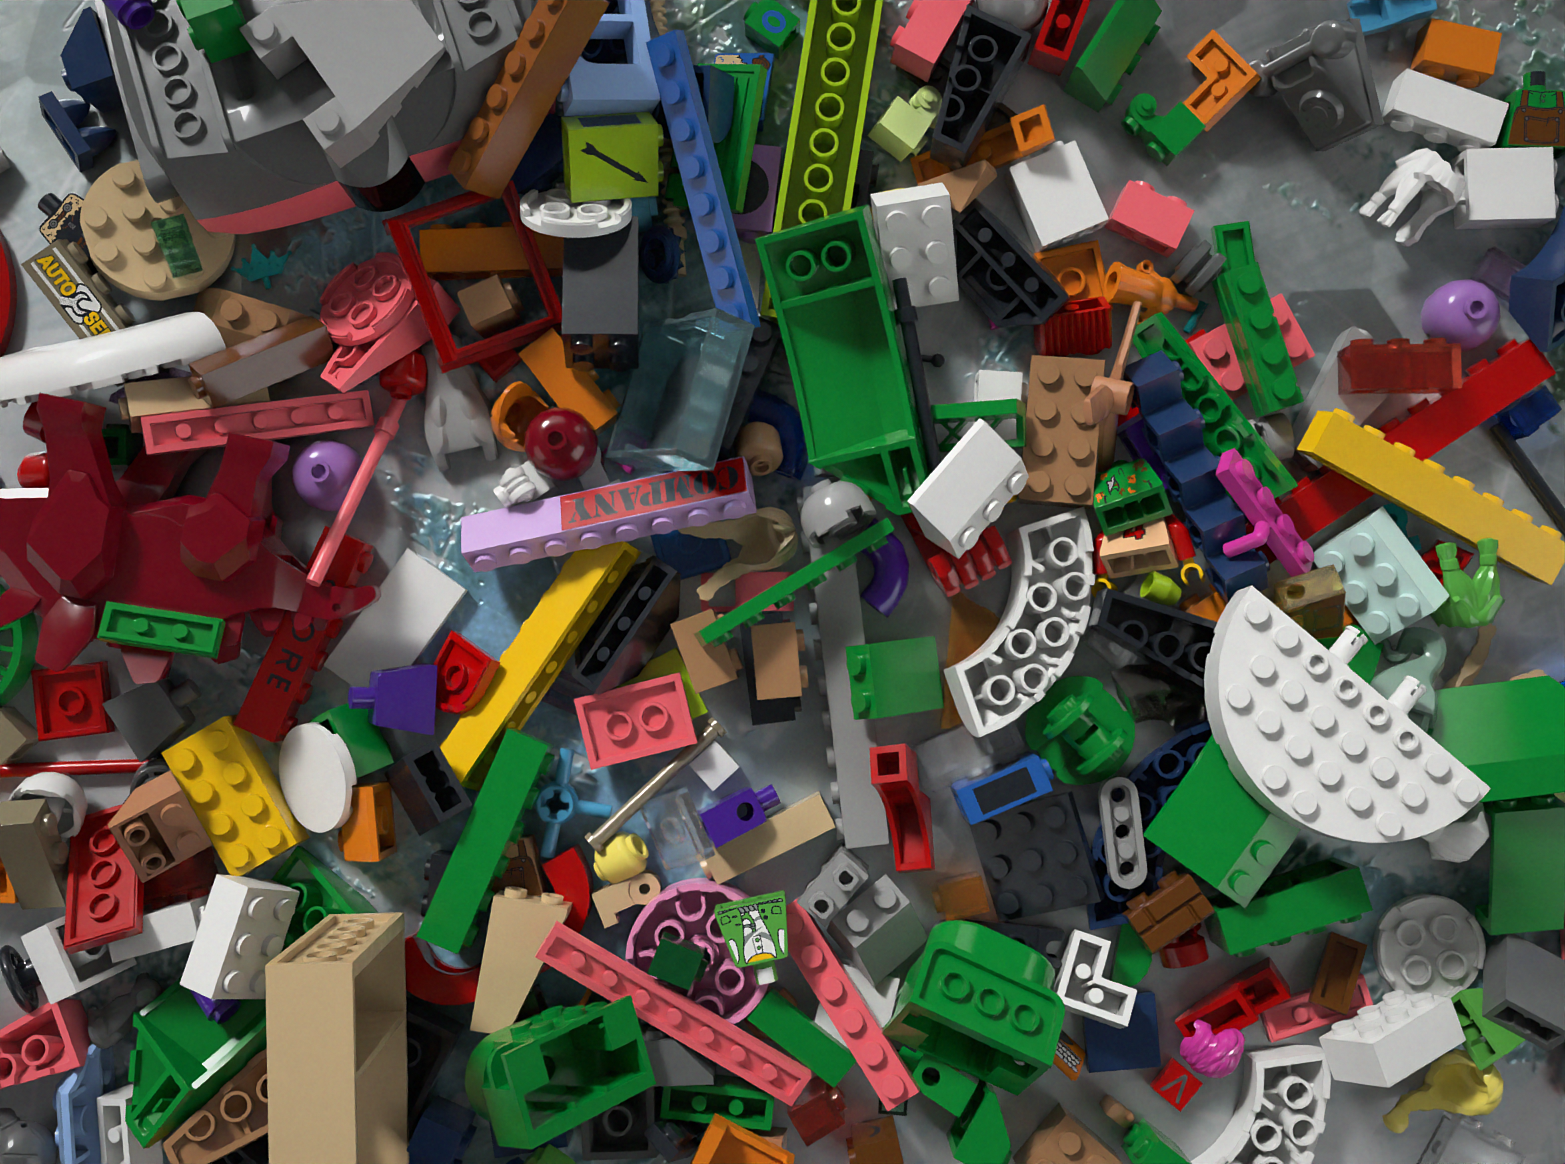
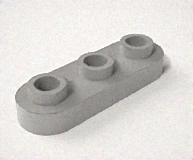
M1111 776L1102 782L1098 791L1107 872L1115 884L1122 888L1132 889L1141 885L1147 876L1138 791L1134 783L1122 776ZM1114 788L1122 790V797L1118 801H1113L1111 798V792ZM1123 824L1127 828V833L1119 838L1116 836L1115 830L1117 826ZM1123 862H1130L1131 870L1127 874H1121L1120 866Z

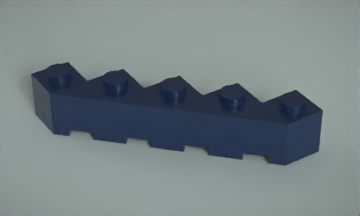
M1162 350L1126 365L1123 381L1134 383L1131 407L1132 409L1135 407L1139 408V413L1144 421V427L1141 430L1152 454H1157L1161 458L1166 472L1162 476L1173 501H1178L1182 505L1187 517V521L1183 523L1189 530L1195 549L1199 548L1203 552L1210 566L1205 569L1210 583L1227 604L1237 590L1253 586L1260 592L1269 588L1267 572L1270 571V564L1262 551L1257 552L1255 549H1251L1230 558L1224 554L1223 544L1247 535L1245 524L1249 522V519L1238 504H1235L1227 495L1225 487L1215 475L1220 457L1218 455L1214 457L1204 445L1202 429L1206 425L1203 415L1199 409H1192L1182 396L1180 382L1184 381V375L1177 361L1172 362Z

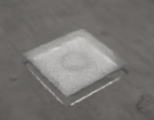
M687 786L654 797L640 809L666 871L704 861L715 855Z

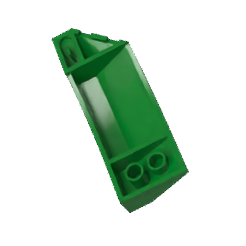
M869 205L831 214L756 238L755 242L775 308L791 371L808 452V463L820 470L823 468L840 478V481L855 484L866 495L884 504L887 510L896 515L912 513L907 501L929 477L905 348L900 327L896 324L894 313L896 309Z
M1357 625L1342 626V633L1347 626H1352L1360 631L1357 637L1364 634L1368 639L1367 643L1360 648L1347 665L1370 685L1384 645L1380 642L1374 644L1368 634ZM1340 636L1316 638V640L1329 650ZM1212 734L1185 777L1143 833V836L1245 908L1289 849L1301 829L1275 816L1259 804L1243 788L1227 765L1229 763L1224 757L1220 745L1216 744Z
M1547 675L1434 689L1438 698V714L1433 729L1428 728L1426 733L1491 788L1479 802L1565 792V687L1561 683Z
M301 846L295 848L271 879L300 892L281 952L329 914L378 913L363 895ZM181 976L140 1012H134L133 1027L138 1029L136 1050L130 1051L128 1082H133L132 1105H126L125 1122L143 1149L153 1146L200 1110L256 1054L267 1049L266 997L265 999H238L241 1002L239 1010L228 1021L218 1025L215 1021L207 1019L190 990L180 985Z

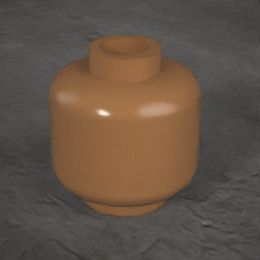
M752 422L741 428L734 445L736 458L745 457L752 476L767 475L775 471L781 465L783 459L778 431L772 425L762 422Z

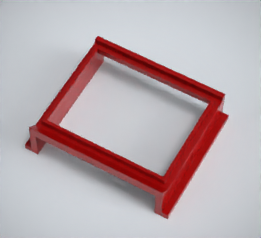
M513 180L508 182L500 198L502 197L548 317L459 349L456 348L409 228L493 201L497 198L469 191L382 220L387 236L391 235L440 357L437 362L442 374L533 342L552 327L556 333L562 331V307L532 229L521 221L520 198Z

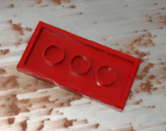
M123 804L85 815L84 823L79 833L75 837L74 835L70 837L63 948L69 954L143 933L144 883L141 882L108 827L109 822Z

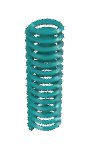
M1199 301L1196 310L1191 314V318H1189L1185 325L1186 327L1183 329L1184 332L1192 335L1209 303L1206 304L1204 301Z

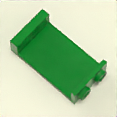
M1554 794L1481 802L1483 803L1484 811L1491 816L1489 904L1475 905V919L1490 935L1564 929L1565 803Z

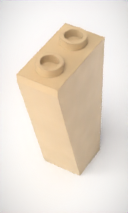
M507 886L505 891L500 890L493 896L470 1026L471 1031L492 1034L516 1022L545 964L535 957L536 952L555 922L558 921L564 925L571 911L572 903L563 901L564 896L555 893H542L541 897L527 895L526 889Z

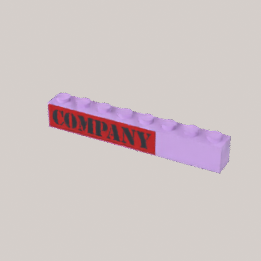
M742 456L714 462L713 467H691L461 517V554L474 572H487L498 567L525 564L531 560L550 556L558 557L583 549H596L602 545L621 541L629 542L636 538L654 534H667L673 530L691 526H704L710 522L724 519H738L744 515L757 513L752 476L745 457Z

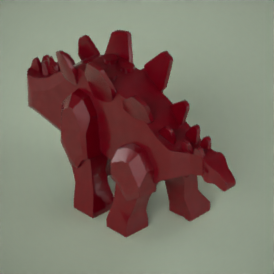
M39 393L36 408L45 433L50 473L49 488L0 489V578L3 577L10 586L0 597V628L13 623L31 612L42 617L43 622L35 660L38 664L55 672L66 670L90 642H93L94 639L99 640L97 635L107 601L223 619L226 624L217 659L211 658L215 663L223 664L239 658L245 618L248 616L251 617L253 623L265 637H272L277 633V629L280 628L287 610L291 611L292 625L296 630H305L313 622L315 629L322 631L326 628L329 620L347 618L370 607L380 599L381 591L376 585H366L356 589L347 586L334 587L324 580L320 587L307 583L306 578L310 570L280 540L283 521L273 511L272 476L287 461L290 446L229 432L220 469L206 498L194 495L174 498L190 465L210 448L147 456L144 445L124 474L115 482L101 431L106 407ZM106 642L108 647L121 649L120 652L134 683H154L169 677L175 652Z

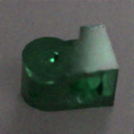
M184 214L151 222L155 240L173 279L203 271Z

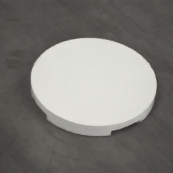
M559 182L555 184L554 189L541 193L533 189L526 193L520 200V217L527 227L546 235L567 238L595 237L609 234L625 227L632 219V202L630 198L571 203L564 190V182Z
M311 722L294 727L286 735L279 756V777L287 805L295 818L305 828L313 832L323 833L338 829L348 821L353 812V807L350 805L352 785L357 784V779L350 752L342 738L337 733L332 734L320 722Z
M1419 893L1400 899L1382 915L1374 933L1373 956L1380 975L1395 991L1402 990L1405 994L1409 995L1430 992L1433 996L1451 998L1459 991L1467 989L1476 978L1479 970L1483 969L1486 946L1478 921L1462 905L1438 894Z

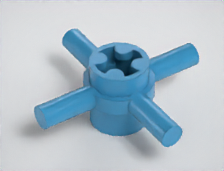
M560 748L555 780L545 784L540 789L538 799L534 805L538 815L546 822L540 853L542 857H555L560 825L570 821L576 814L609 819L611 817L612 805L580 800L576 789L569 784L575 752L573 749ZM554 793H561V801L567 803L566 810H550L548 804Z

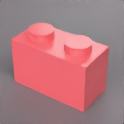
M1129 180L1122 189L1104 228L1168 258L1177 249L1195 210L1188 208L1187 203L1178 197H1165L1155 192L1154 187L1146 182H1133Z

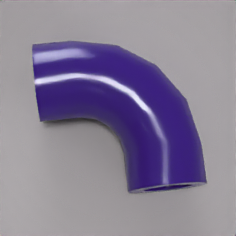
M874 518L865 530H867L868 528L872 527L880 521ZM893 532L885 536L888 543L872 553H869L866 548L860 551L869 558L874 567V575L861 593L860 598L886 618L891 615L900 603L909 581L910 564L903 544Z

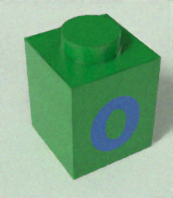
M761 0L759 3L753 2L743 18L745 21V36L768 53L774 54V57L778 60L781 59L800 33V18L775 0Z

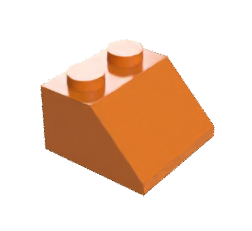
M388 781L352 785L350 805L353 807V812L348 821L342 826V830L338 832L339 850L344 852L345 861L379 862L397 852L392 787Z

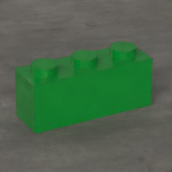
M715 1074L714 1085L664 1086L660 1118L710 1124L716 1113L743 1128L771 1131L775 1097L741 1077Z

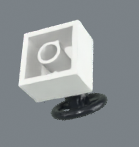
M65 916L21 936L30 957L25 961L14 947L5 945L0 948V968L4 980L14 1000L26 1013H30L39 1007L36 987L40 985L43 986L47 998L52 1005L136 965L137 962L133 957L112 963L107 944L69 954L63 949Z

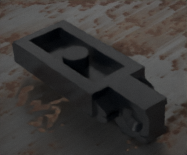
M670 1119L652 1123L644 1132V1135L670 1163L691 1157L700 1144L697 1138L706 1130L698 1122L690 1121L686 1123L683 1120Z

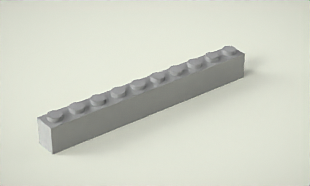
M813 486L803 487V496L796 497L799 518H801L800 513L805 500L812 495L810 489ZM800 532L803 554L810 553L811 563L853 538L852 534L840 541L837 536L824 539L825 547L813 548L804 532ZM855 562L840 572L836 566L825 572L827 580L813 588L816 603H809L811 625L818 624L820 639H813L815 660H823L824 674L817 675L820 696H827L828 710L822 711L824 732H831L833 746L826 747L828 768H835L837 782L830 783L833 804H840L841 818L835 819L837 841L844 840L846 849L889 844L886 811L880 795L871 784L869 748L878 747L875 719L854 720L849 673L846 665L845 647L865 644Z

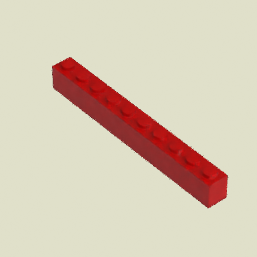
M1513 338L1495 350L1498 356L1489 362L1486 358H1483L1466 369L1468 376L1460 381L1456 377L1447 381L1436 389L1439 393L1438 396L1430 401L1426 397L1407 408L1408 416L1400 421L1397 417H1394L1377 429L1385 434L1383 440L1392 445L1398 442L1416 451L1413 457L1423 462L1424 459L1430 458L1556 374V371L1543 352L1539 351L1530 338L1519 343ZM1322 465L1319 469L1321 474L1311 480L1308 476L1296 482L1298 486L1290 490L1291 493L1281 500L1279 497L1274 499L1282 513L1287 514L1291 518L1295 531L1305 541L1375 493ZM1249 521L1245 524L1247 535L1254 531V526ZM1266 543L1254 548L1257 552L1262 551L1265 554L1269 564L1277 560V557Z

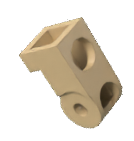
M645 869L642 873L617 884L609 883L593 890L591 896L604 928L619 923L621 918L619 911L635 904L647 905L654 897L660 894L662 883L657 873Z

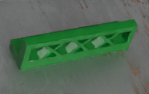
M1017 398L931 405L934 424H941L949 432L944 440L938 444L940 453L950 452L957 445V443H950L954 437L960 441L962 437L958 433L968 422H977L979 418L983 421L994 420L989 425L993 430L1004 419H1016V439L1004 441L1011 448L1027 447L1026 403ZM948 423H958L954 428L948 425Z

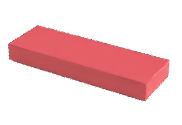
M1359 973L1347 1015H1341L1308 1002L1312 988L1290 994L1291 998L1260 1013L1268 1040L1273 1043L1357 1016L1359 1009L1373 1005L1364 975Z

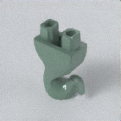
M1410 627L1404 629L1400 635L1395 650L1392 649L1391 643L1387 638L1381 641V644L1384 645L1382 649L1384 658L1387 662L1396 666L1390 667L1376 675L1371 681L1370 686L1388 700L1406 675L1420 681L1417 687L1423 684L1427 688V692L1421 696L1407 715L1412 722L1426 733L1428 728L1433 729L1438 714V698L1433 688V683L1445 666L1447 649L1443 636L1437 632L1423 627ZM1412 654L1420 655L1416 659L1407 661Z

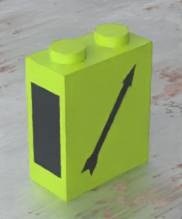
M649 111L561 117L564 190L571 203L658 196V183L663 182L664 179L662 161L658 160V147L663 146V129Z

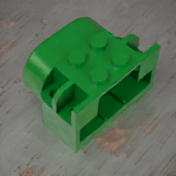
M950 920L937 924L930 931L924 952L908 971L904 986L898 992L894 1016L883 1027L881 1034L1018 1096L1052 1067L1065 1016V1006L1060 996L1052 991L1055 972L1051 963L1041 953L983 925L969 921ZM1015 1061L1024 1062V1065H1018Z
M631 995L624 996L610 1004L601 1001L591 1003L585 1007L584 1005L567 1007L565 1009L562 1005L551 1007L541 1013L531 1015L513 1025L502 1028L485 1037L475 1047L465 1071V1090L468 1100L479 1116L491 1122L497 1145L530 1150L656 1084Z

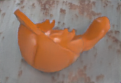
M521 381L510 384L496 400L491 411V426L497 440L510 450L525 452V433L530 422L539 413L548 410L549 406L529 385Z

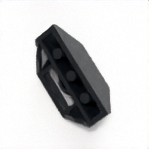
M977 198L965 207L952 221L958 285L997 327L1044 325L1071 298L1050 270L1010 228Z
M654 555L647 558L645 562L632 566L576 648L575 666L572 668L571 676L596 695H600L639 676L671 629L670 624L674 623L679 617L681 573Z

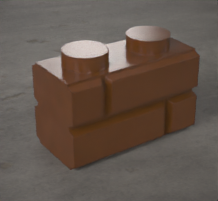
M1173 871L1157 882L1160 887L1149 896L1142 892L1126 903L1129 909L1122 913L1148 952L1155 954L1215 913L1214 908L1188 873L1183 872L1178 875L1176 871Z

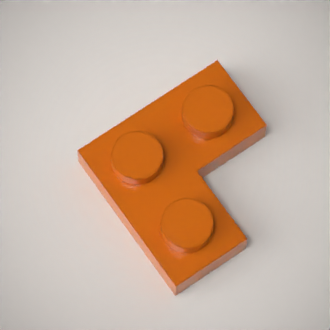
M1214 29L1186 56L1207 79L1183 104L1206 126L1204 128L1206 132L1261 79L1260 75Z

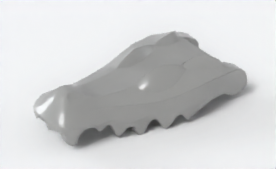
M451 334L456 348H462L461 339ZM431 339L421 346L427 365L423 417L426 441L439 471L451 469L448 453L479 446L483 447L487 461L499 459L496 436L492 430L490 419L492 407L487 396L481 390L476 375L469 365L442 374L437 362L440 357Z

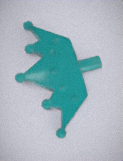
M251 244V263H248L246 258H241L242 268L232 266L230 270L236 271L250 282L262 279L265 290L271 289L269 277L282 274L289 255H292V251L288 250L287 254L278 257L275 251L271 249L270 256L267 258L256 249L255 244Z

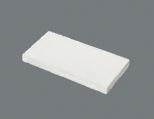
M407 548L379 587L381 591L380 599L370 607L362 610L323 665L353 687H369L371 671L414 665L468 590L413 550Z

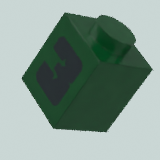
M664 932L647 974L690 990L693 980L701 982L708 961L702 959L705 948Z

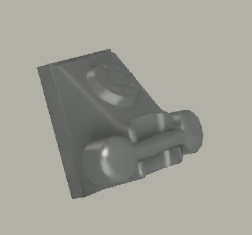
M1349 18L1346 21L1327 20L1317 27L1306 28L1303 30V34L1278 47L1269 48L1266 51L1267 59H1256L1249 63L1260 75L1261 79L1248 93L1255 97H1270L1279 91L1311 143L1315 146L1316 151H1327L1384 124L1362 27L1358 18Z

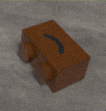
M893 1115L851 1124L852 1137L846 1138L850 1164H904Z

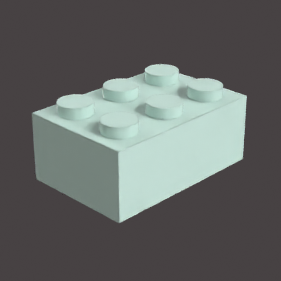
M1383 506L1332 537L1314 551V563L1319 569L1333 565L1332 574L1326 577V579L1338 595L1345 593V605L1374 644L1381 642L1436 611L1450 596Z

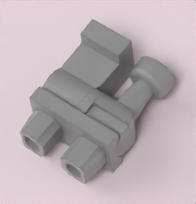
M841 842L821 865L820 875L808 882L805 892L797 900V903L826 927L869 877V874L866 873L869 865L853 851L846 849L845 844Z

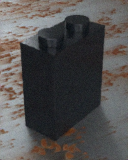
M436 740L402 757L384 773L419 836L472 805Z

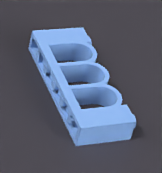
M618 0L620 14H603L590 39H624L628 64H597L588 62L579 56L557 95V100L563 103L564 116L648 111L652 114L661 99L646 42L650 41L651 38L644 0Z

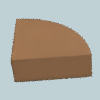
M1106 1094L1099 1102L1105 1114L1126 1129L1136 1119L1134 1113L1110 1094Z

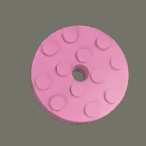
M690 878L673 883L662 889L660 894L644 906L631 929L627 941L625 960L645 973H648L664 932L706 948L710 954V960L701 982L693 980L690 990L657 977H652L733 1025L754 1010L769 983L763 985L756 984L752 965L736 968L715 917L714 910L717 904L750 897L743 890L728 882L717 884L713 878Z

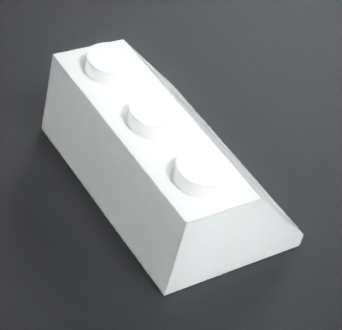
M979 418L907 502L925 537L959 559L966 550L971 549L976 544L979 535L988 524L994 522L1000 516L1003 507L1013 495L1022 491L1029 476L1022 458L985 421Z

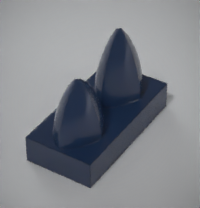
M52 91L38 96L43 118L79 172L81 173L93 168L92 157L101 153L110 145L117 132L116 129L101 126L77 129L76 126L87 117L91 107L90 104L77 99L58 100Z

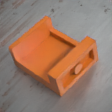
M715 1113L690 1164H794L795 1154Z

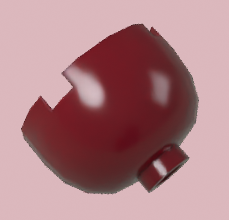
M554 407L539 413L530 422L525 433L524 449L529 463L541 475L553 480L569 481L582 476L592 467L595 461L598 437L594 426L583 414L570 408Z

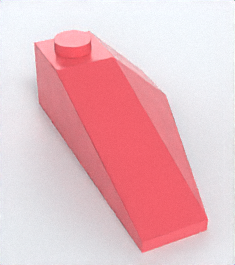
M429 277L446 323L449 325L461 309L443 287ZM414 296L404 316L380 337L356 346L338 345L320 377L340 392L345 393L430 341L432 337L416 297Z

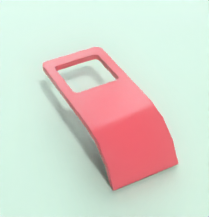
M749 572L742 574L739 578L735 579V606H709V601L701 600V610L703 612L714 609L716 612H731L791 576L794 572ZM714 573L701 574V585L707 583ZM794 600L778 610L772 604L762 611H794Z

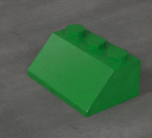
M1117 0L1076 64L1063 91L1098 113L1105 102L1112 106L1124 87L1118 83L1124 73L1131 76L1142 56L1137 54L1142 43L1149 46L1161 28L1155 24L1162 12L1156 1Z

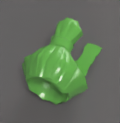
M1484 538L1477 542L1480 553V567L1472 579L1460 569L1458 559L1455 558L1457 553L1456 542H1447L1435 546L1440 560V567L1443 571V587L1450 595L1436 611L1429 614L1438 627L1444 624L1449 628L1456 626L1473 628L1493 623L1496 614L1505 602V599L1500 595V579L1496 567L1498 540Z

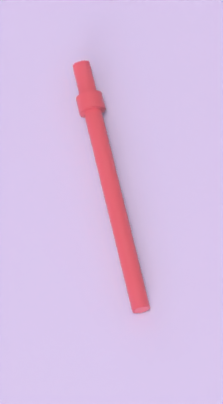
M393 398L385 415L379 417L373 430L375 433L373 441L306 578L307 583L320 587L388 442L394 440L399 429L398 420L407 401Z

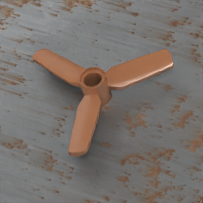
M1139 301L1133 302L1110 378L1095 376L1090 394L1084 400L1083 414L1085 423L1093 426L1100 422L1098 472L1110 469L1112 463H1114L1119 414L1125 416L1128 414L1133 400L1134 383L1123 381L1122 379L1142 307V302Z

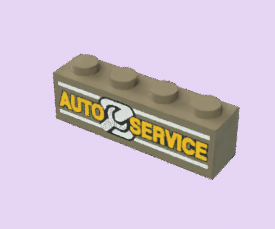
M58 239L21 264L79 339L134 326L132 323L136 320L133 314L124 304L118 305L109 294L112 291L111 286L100 273L94 274L85 263L88 260L87 255L76 242L70 243L67 239ZM124 378V382L115 385L117 387L122 386L132 379Z

